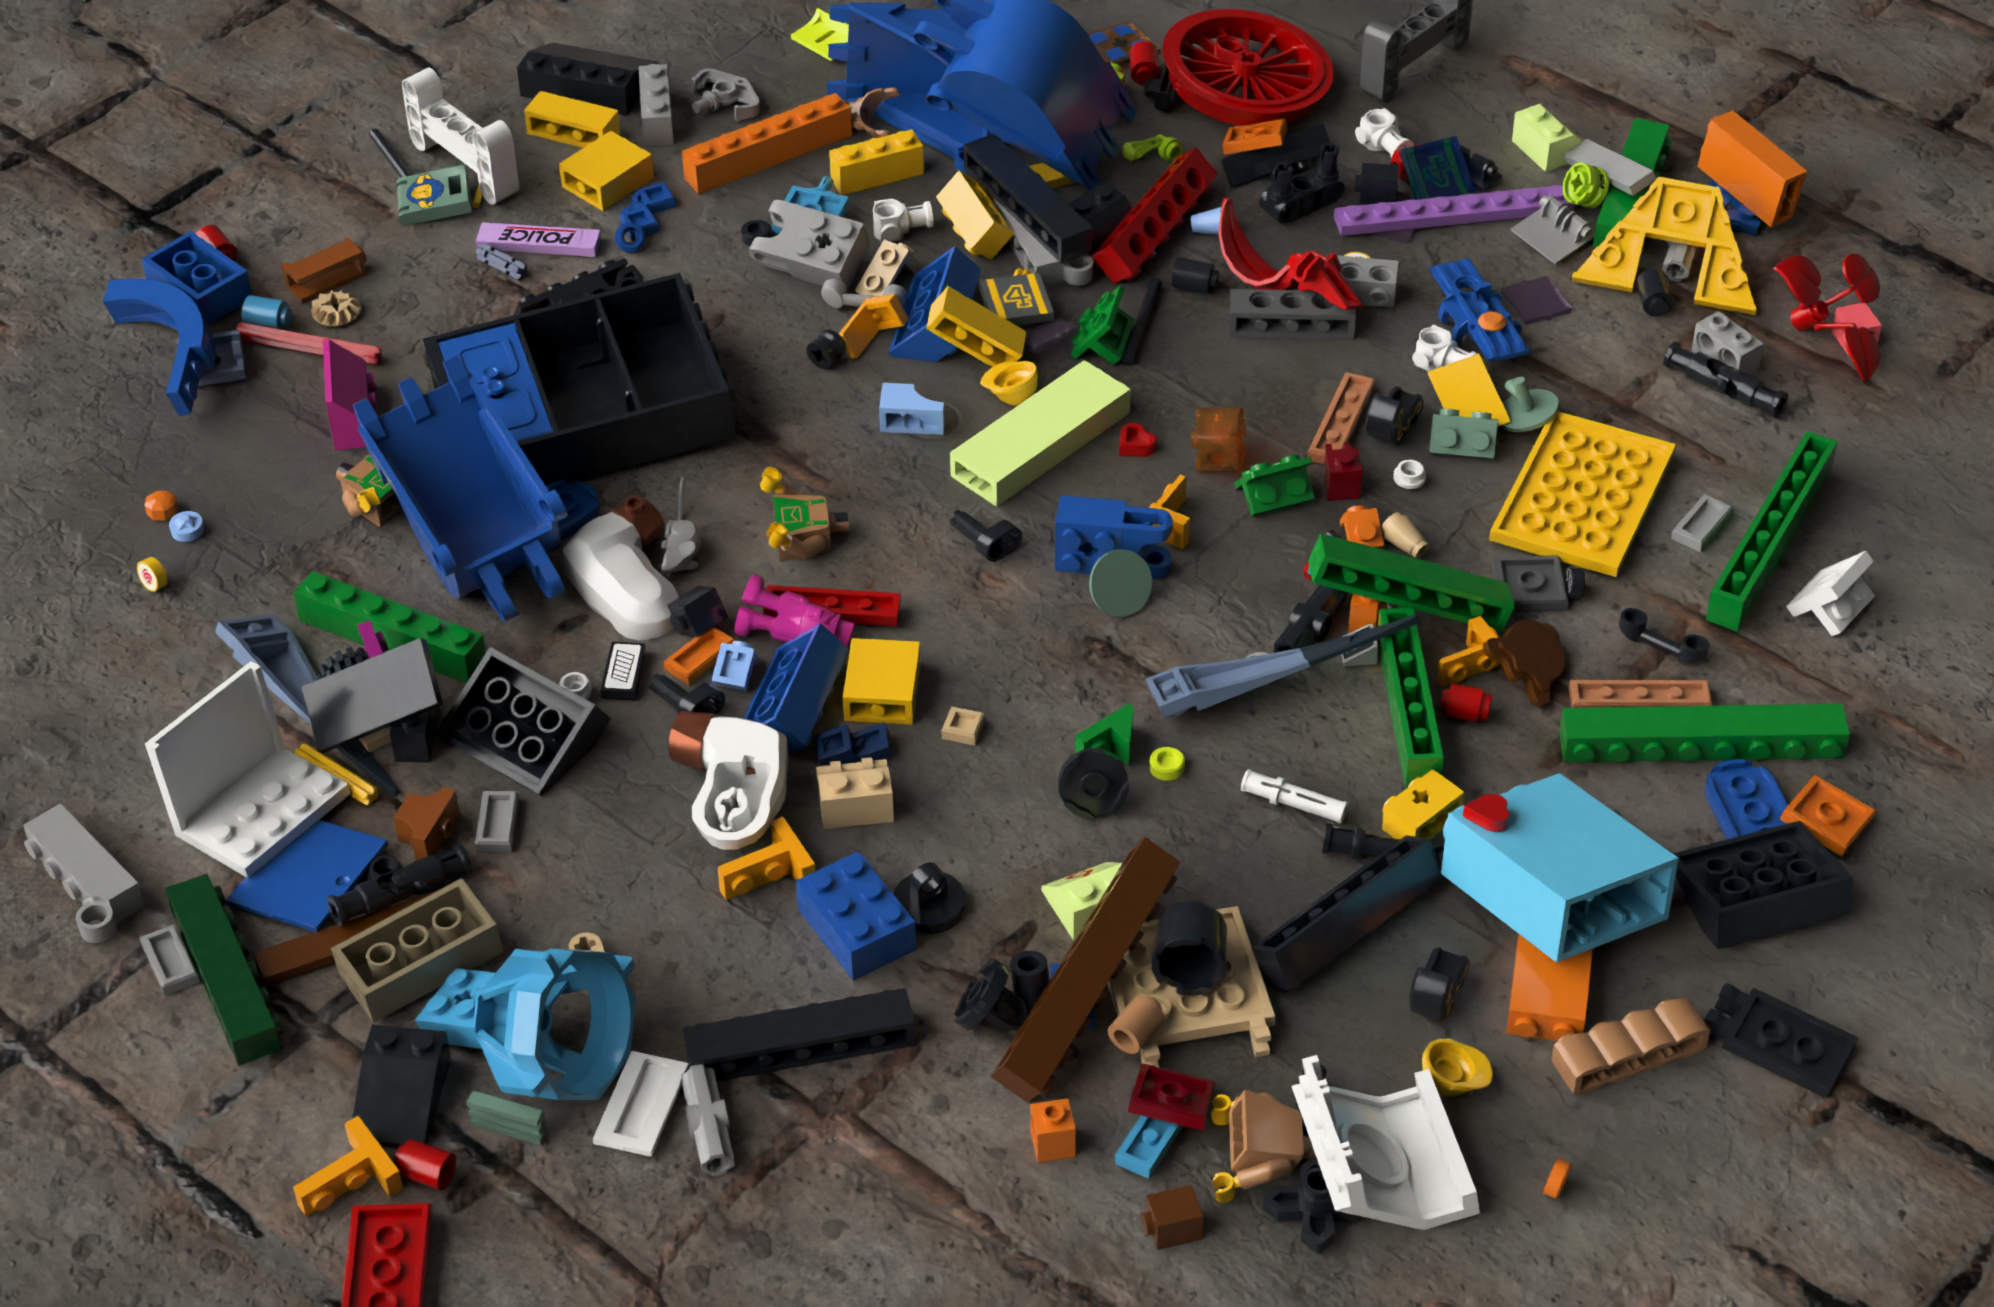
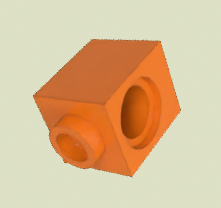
M1069 1099L1030 1104V1133L1037 1162L1041 1163L1076 1157V1128Z

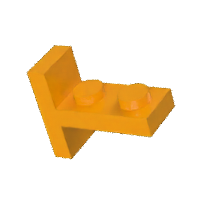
M784 817L770 821L772 845L717 867L720 892L726 900L745 894L769 882L777 881L789 874H792L794 879L798 880L815 872V863Z
M359 1116L345 1123L348 1140L354 1150L293 1187L298 1206L306 1217L315 1211L326 1209L336 1198L347 1191L362 1187L373 1175L389 1197L403 1190L399 1170Z

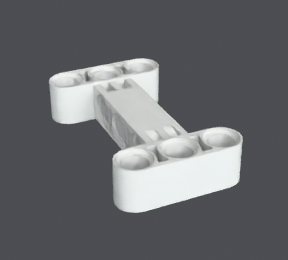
M426 68L402 81L409 134L418 150L425 151L436 144H440L477 172L480 191L485 200L491 205L519 191L513 137L505 122L498 120L484 128L480 127L444 100L441 81L436 72L431 68Z

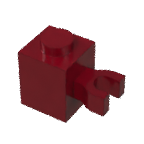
M1344 443L1343 449L1333 450L1332 444H1325L1323 480L1327 500L1360 499L1363 470L1358 448L1351 449L1350 443Z

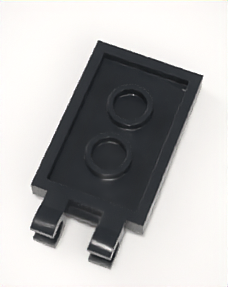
M1725 983L1718 995L1719 999L1715 1004V1009H1710L1704 1019L1705 1024L1710 1030L1709 1039H1724L1721 1048L1818 1095L1828 1098L1855 1047L1858 1037L1760 990L1753 988L1748 995L1741 992L1735 986ZM1724 1014H1733V1015H1732V1017H1731V1019H1730V1018L1726 1017Z

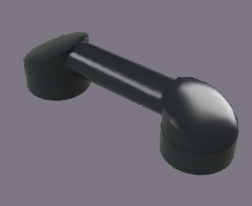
M1627 608L1621 612L1619 619L1620 630L1631 641H1641L1678 657V660L1682 663H1694L1708 655L1710 644L1702 636L1687 635L1683 638L1682 644L1646 629L1648 616L1643 611L1636 608Z

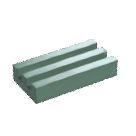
M474 1090L466 1102L467 1107H470L468 1113L472 1117L470 1120L471 1126L538 1145L542 1144L547 1135L544 1112L541 1109Z

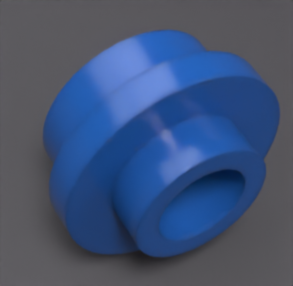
M626 222L616 230L615 242L622 251L633 253L644 245L645 232L640 225L634 222ZM628 232L633 233L635 242H626L624 235Z

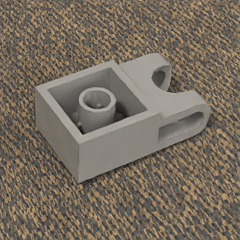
M774 200L768 212L775 226L783 230L772 238L756 237L748 250L752 259L763 266L791 273V276L821 286L828 279H838L846 285L848 291L871 243L864 223L787 201Z

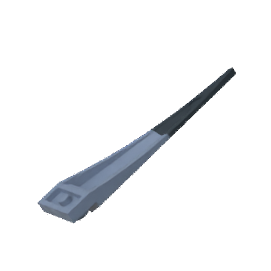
M275 614L218 621L215 633L229 648L234 650L232 657L243 666L250 661L261 666L266 686L311 725L302 686L319 679L294 632ZM359 739L337 748L394 797L397 787L368 753Z
M1412 615L1356 634L1297 649L1230 661L1176 666L1145 680L1163 718L1179 716L1193 706L1196 712L1416 625L1420 621L1418 615Z

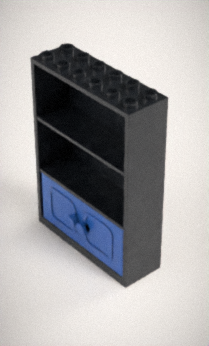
M680 273L423 339L434 388L437 389L449 383L442 361L457 355L467 373H472L545 486L561 480H566V483L574 482V480L589 478L736 438L735 425L739 424V417L735 405L731 406V401L736 400L731 381L725 382L727 380L725 366L722 361L717 362L719 355L715 342L709 343L711 337L707 323L700 322L703 321L698 302L692 303L695 301L690 283L684 284ZM578 410H581L595 420L591 423L560 431L557 427V424Z

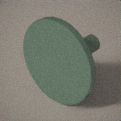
M1524 377L1508 380L1505 384V389L1513 396L1506 399L1502 404L1511 422L1500 427L1511 432H1526L1544 426L1559 411L1560 403L1558 397L1553 392L1544 389L1528 390Z
M1118 549L1104 554L1095 563L1090 574L1089 589L1091 597L1096 606L1108 615L1125 617L1136 613L1145 605L1151 593L1152 575L1149 566L1140 555L1133 551Z

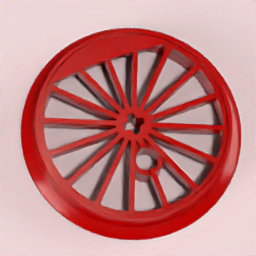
M1241 9L1202 11L1187 16L1174 24L1167 32L1163 41V58L1168 67L1171 84L1177 94L1199 112L1233 125L1242 126L1281 118L1286 119L1287 124L1295 122L1313 109L1316 102L1328 92L1333 81L1332 62L1324 48L1312 36L1287 21L1264 13ZM1217 38L1216 43H1214L1210 39ZM1237 38L1243 39V45ZM1249 40L1264 44L1257 53L1249 51ZM1193 44H1197V45L1200 46L1202 49H1199V48L1194 47V46H1192V45H1193ZM1272 47L1282 51L1262 60ZM1181 55H1184V56L1189 57V58H1191V59L1182 58ZM1292 59H1294V60H1296V61L1298 62V63H1292V64H1283V63H1285V62H1287V61H1290V60H1292ZM1307 74L1309 77H1303V76H1297V75ZM1242 86L1241 98L1232 96ZM1224 88H1227V90L1224 93L1220 91ZM1247 88L1254 100L1247 99Z

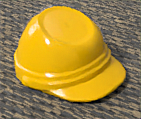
M1028 361L1004 362L989 369L981 378L980 384L990 389L1000 401L1012 406H1018L1036 393L1038 370L1034 363Z
M1449 1038L1436 1039L1429 1043L1422 1054V1071L1430 1070L1440 1096H1460L1474 1089L1485 1088L1492 1082L1491 1064L1485 1054L1476 1048Z

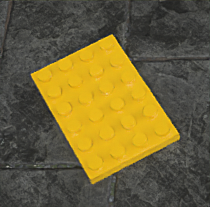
M1558 411L1557 415L1544 425L1490 530L1489 541L1541 556H1558L1561 562L1617 577L1675 454L1676 444Z

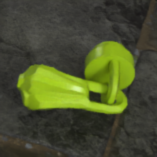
M1158 134L1146 140L1125 142L1122 147V153L1129 162H1132L1157 148L1161 158L1166 161H1174L1178 156L1182 155L1183 147L1176 138Z

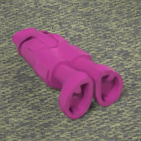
M752 574L744 590L742 602L775 610L778 612V616H768L754 609L741 606L735 623L736 635L746 637L752 630L761 629L770 631L773 640L786 643L821 623L849 648L855 623L842 620V615L811 603L804 596L786 591L781 597L777 596L765 588L763 577Z

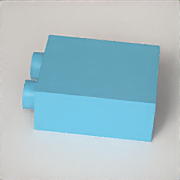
M1560 773L1528 785H1518L1510 791L1500 794V796L1507 800V810L1509 811L1508 827L1500 832L1488 831L1463 817L1464 805L1448 813V818L1443 827L1445 844L1441 874L1556 963L1667 920L1669 917L1678 857Z

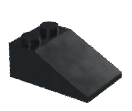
M372 1024L362 1055L352 1119L359 1116L380 1146L398 1148L401 1144L405 1145L410 1139L427 1144L452 1060L446 1031Z

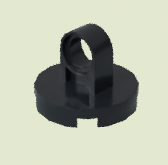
M1100 748L1083 749L1072 754L1062 765L1058 775V792L1065 807L1074 815L1088 820L1096 819L1095 817L1115 813L1124 804L1129 792L1128 774L1122 761L1112 752Z
M933 862L919 866L912 874L902 879L894 890V896L914 919L915 928L926 929V934L948 931L959 923L961 913L965 909V892L961 883L952 875L942 872L939 866Z
M996 959L989 960L978 971L984 976L975 985L970 982L966 987L955 1009L954 1015L958 1018L954 1021L964 1029L971 1030L984 1019L1002 1031H1010L1024 1023L1028 1015L1027 1006L1021 997L1004 987L1008 979V967ZM1003 1003H1008L1015 1009L1016 1019L1014 1022L1007 1021L1001 1013Z

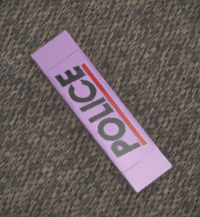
M482 222L475 242L476 249L482 243H486L494 247V249L505 252L595 257L601 240L600 230Z

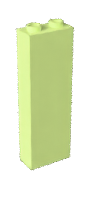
M1084 360L951 451V477L997 507L1130 413L1131 389Z

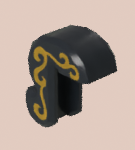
M1399 386L1394 387L1387 397L1378 393L1374 394L1366 414L1367 434L1393 445L1400 443L1408 432L1410 424L1412 425L1418 420L1423 410L1424 399L1422 395L1416 394L1415 396L1402 391V388Z
M1441 947L1433 949L1425 968H1417L1409 995L1411 1011L1438 1021L1448 1018L1458 991L1462 988L1470 965L1468 956H1460L1444 951Z

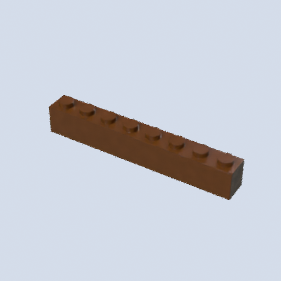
M1147 837L1142 838L1131 848L992 1073L991 1077L1027 1103L1038 1094L1044 1097L1056 1080V1077L1052 1075L1057 1065L1062 1067L1074 1051V1048L1070 1046L1075 1036L1080 1037L1090 1025L1092 1019L1088 1017V1014L1092 1007L1098 1008L1108 995L1109 989L1105 986L1109 979H1116L1125 967L1127 961L1123 959L1126 951L1128 949L1132 951L1142 939L1144 933L1140 931L1143 923L1145 921L1149 923L1159 911L1161 905L1157 900L1162 893L1166 895L1177 881L1178 877L1174 875V872L1180 864L1179 860Z

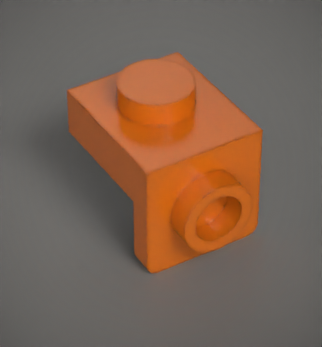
M1365 505L1348 508L1347 512L1339 520L1340 527H1345L1347 540L1382 549L1384 541L1377 508L1367 509Z

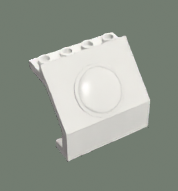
M1314 1055L1302 1059L1305 1075L1299 1076L1300 1084L1293 1085L1292 1089L1336 1211L1420 1230H1426L1480 1214L1477 1191L1429 1069L1414 1073L1416 1087L1386 1096H1372L1328 1086L1326 1079L1323 1080L1318 1056Z

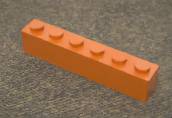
M833 93L682 150L684 179L697 194H701L852 136L851 107L837 93Z

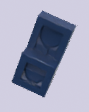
M885 722L853 733L846 724L815 735L817 755L821 765H830L832 761H841V764L861 762V758L872 757L874 761L893 756L890 733Z

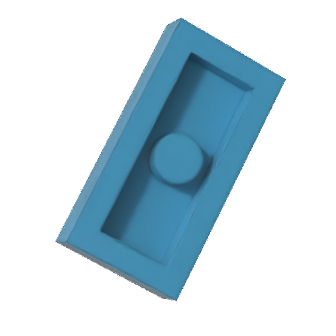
M1140 1116L1116 1152L1115 1164L1150 1179L1183 1126Z

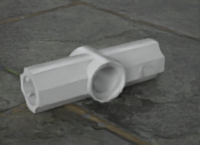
M703 1064L691 1066L686 1073L681 1074L684 1097L687 1102L686 1115L691 1140L696 1142L702 1172L709 1173L712 1176L723 1175L735 1166L734 1153L728 1135L730 1127L724 1099L720 1100L714 1069L707 1068Z

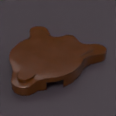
M1524 619L1511 626L1503 637L1490 638L1484 642L1483 651L1485 655L1501 663L1509 681L1517 682L1521 679L1525 682L1529 700L1534 706L1542 708L1549 703L1550 685L1553 680L1560 676L1565 666V656L1560 644V637L1552 625Z

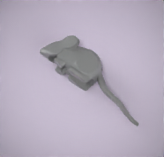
M681 477L678 519L668 521L665 530V538L667 540H663L661 548L666 550L661 568L662 573L698 568V562L693 561L692 558L700 550L701 536L698 527L689 520H683L684 477Z

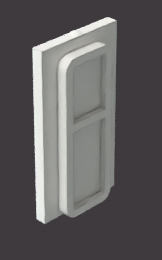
M631 1051L593 1137V1144L652 1157L682 1086L681 1074L688 1071L689 1063Z

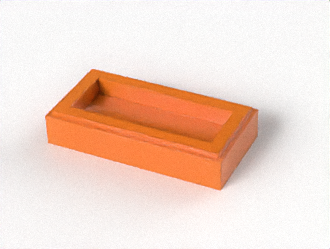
M713 626L699 636L694 637L664 661V669L687 685H690L716 665L721 643L732 644L736 640Z

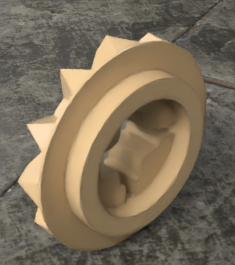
M344 289L339 292L331 290L329 294L321 293L319 294V299L312 301V317L318 323L326 326L347 324L356 319L361 312L360 299L356 298L355 293H346ZM334 305L339 306L337 311L333 308Z

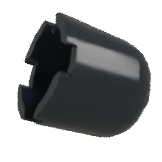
M1196 900L1176 903L1164 912L1158 923L1152 954V972L1158 983L1163 984L1164 981L1166 984L1177 988V994L1197 996L1211 992L1213 985L1226 976L1227 924L1222 914L1210 904Z

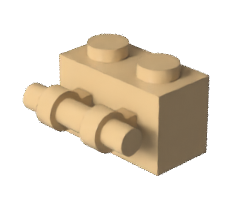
M872 757L861 758V762L841 764V761H832L828 766L816 767L823 830L894 822L893 792L886 759L873 761Z

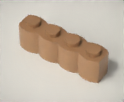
M1688 998L1666 999L1655 1009L1632 1011L1622 1021L1600 1022L1592 1027L1588 1033H1570L1562 1036L1554 1044L1551 1061L1573 1095L1585 1094L1600 1088L1606 1083L1619 1082L1640 1071L1653 1070L1669 1063L1673 1059H1683L1701 1052L1707 1048L1710 1030Z

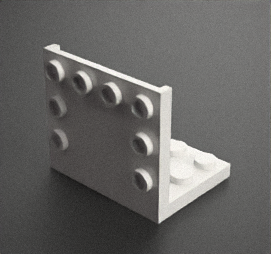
M252 661L145 743L175 836L246 878L253 875L351 794L348 783L285 749L261 666Z

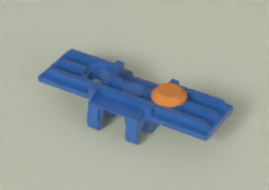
M1470 258L1430 267L1431 274L1447 297L1441 303L1438 318L1442 324H1447L1449 322V315L1452 317L1455 325L1451 337L1452 340L1457 342V345H1460L1462 337L1469 333L1472 342H1476L1488 362H1496L1529 354L1530 349L1520 336L1522 332L1521 325L1518 321L1512 319L1510 313L1501 302L1502 296L1496 290H1491V284L1484 281ZM1470 288L1473 292H1464L1460 289Z

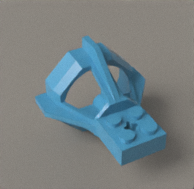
M553 948L539 952L515 949L496 973L456 968L447 977V980L432 999L427 1002L425 1008L415 1021L420 1029L446 1031L450 1045L482 1049L500 1090L504 1093L555 1100H599L623 1068L631 1052L636 996L626 978L636 965L630 956L614 955L609 952ZM587 989L591 1005V1021L582 1054H579L553 1042L548 1033L552 1025V1012L550 1008L560 995ZM547 1068L554 1070L558 1073H561L564 1076L553 1081V1079L547 1071Z

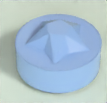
M185 511L178 513L169 522L172 537L180 542L194 541L204 532L202 517L196 512Z

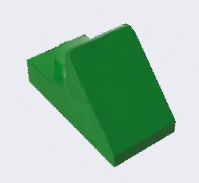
M1127 704L1076 734L1075 753L1083 749L1100 748L1111 751L1122 762L1129 765L1134 707L1131 704Z

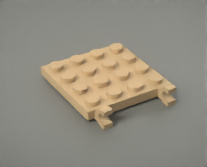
M1238 906L1216 909L1222 914L1227 924L1226 976L1213 985L1211 992L1197 996L1177 994V988L1166 984L1164 981L1163 984L1157 982L1152 972V954L1160 919L1143 923L1140 931L1144 933L1142 939L1132 951L1129 949L1126 951L1123 959L1127 963L1117 978H1110L1108 981L1117 1016L1139 995L1154 998L1162 1007L1165 1018L1164 1022L1140 1049L1142 1064L1159 1067L1160 1052L1158 1046L1247 1030L1250 1031L1255 1057L1270 1055L1268 1041L1271 1040V1033L1268 1027L1275 1026V1014Z

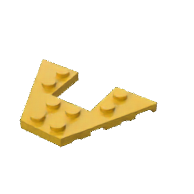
M1658 177L1649 187L1648 192L1641 196L1633 205V209L1625 218L1619 221L1607 234L1602 244L1592 251V255L1577 272L1572 274V282L1633 293L1645 237L1703 247L1706 250L1694 304L1756 315L1757 307L1751 295L1748 278L1744 272L1741 255L1732 233L1720 187Z

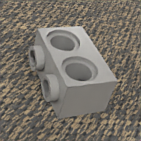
M1337 255L1342 265V270L1339 273L1363 305L1394 308L1399 261Z
M1718 311L1696 323L1692 352H1702L1728 366L1753 376L1759 372L1764 343Z

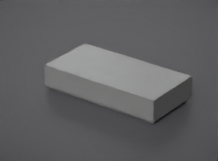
M1704 494L1672 530L1671 539L1701 552L1732 516L1733 507Z
M483 791L475 840L476 852H512L519 807L518 791Z
M175 924L139 937L164 996L200 983L198 973Z

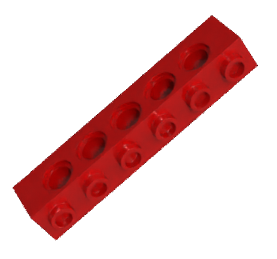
M1197 147L1178 156L1092 255L1093 259L1114 284L1125 278L1127 281L1135 278L1142 271L1140 268L1141 264H1145L1155 256L1156 252L1154 249L1164 244L1170 238L1169 231L1181 225L1185 220L1182 216L1192 211L1198 205L1197 198L1204 196L1211 190L1212 185L1210 183L1218 173Z

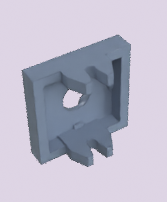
M240 330L213 333L216 358H219L221 363L214 368L203 370V376L199 380L198 387L246 379ZM177 339V340L175 341V343H176V348H177V349H176V353H177V350H178L179 339Z

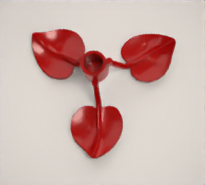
M1852 253L1846 256L1842 263V271L1846 281L1851 286L1823 302L1819 301L1821 290L1818 287L1821 283V276L1815 264L1809 258L1801 255L1791 256L1782 260L1773 269L1783 277L1793 295L1801 303L1799 307L1793 309L1790 313V319L1795 329L1799 332H1804L1813 327L1816 332L1822 329H1843L1842 337L1845 348L1863 383L1868 381L1878 367L1881 357L1880 348L1875 337L1866 327L1857 329L1854 323L1824 322L1829 316L1827 306L1855 291L1861 303L1869 304L1878 298L1880 282L1874 269L1860 254Z

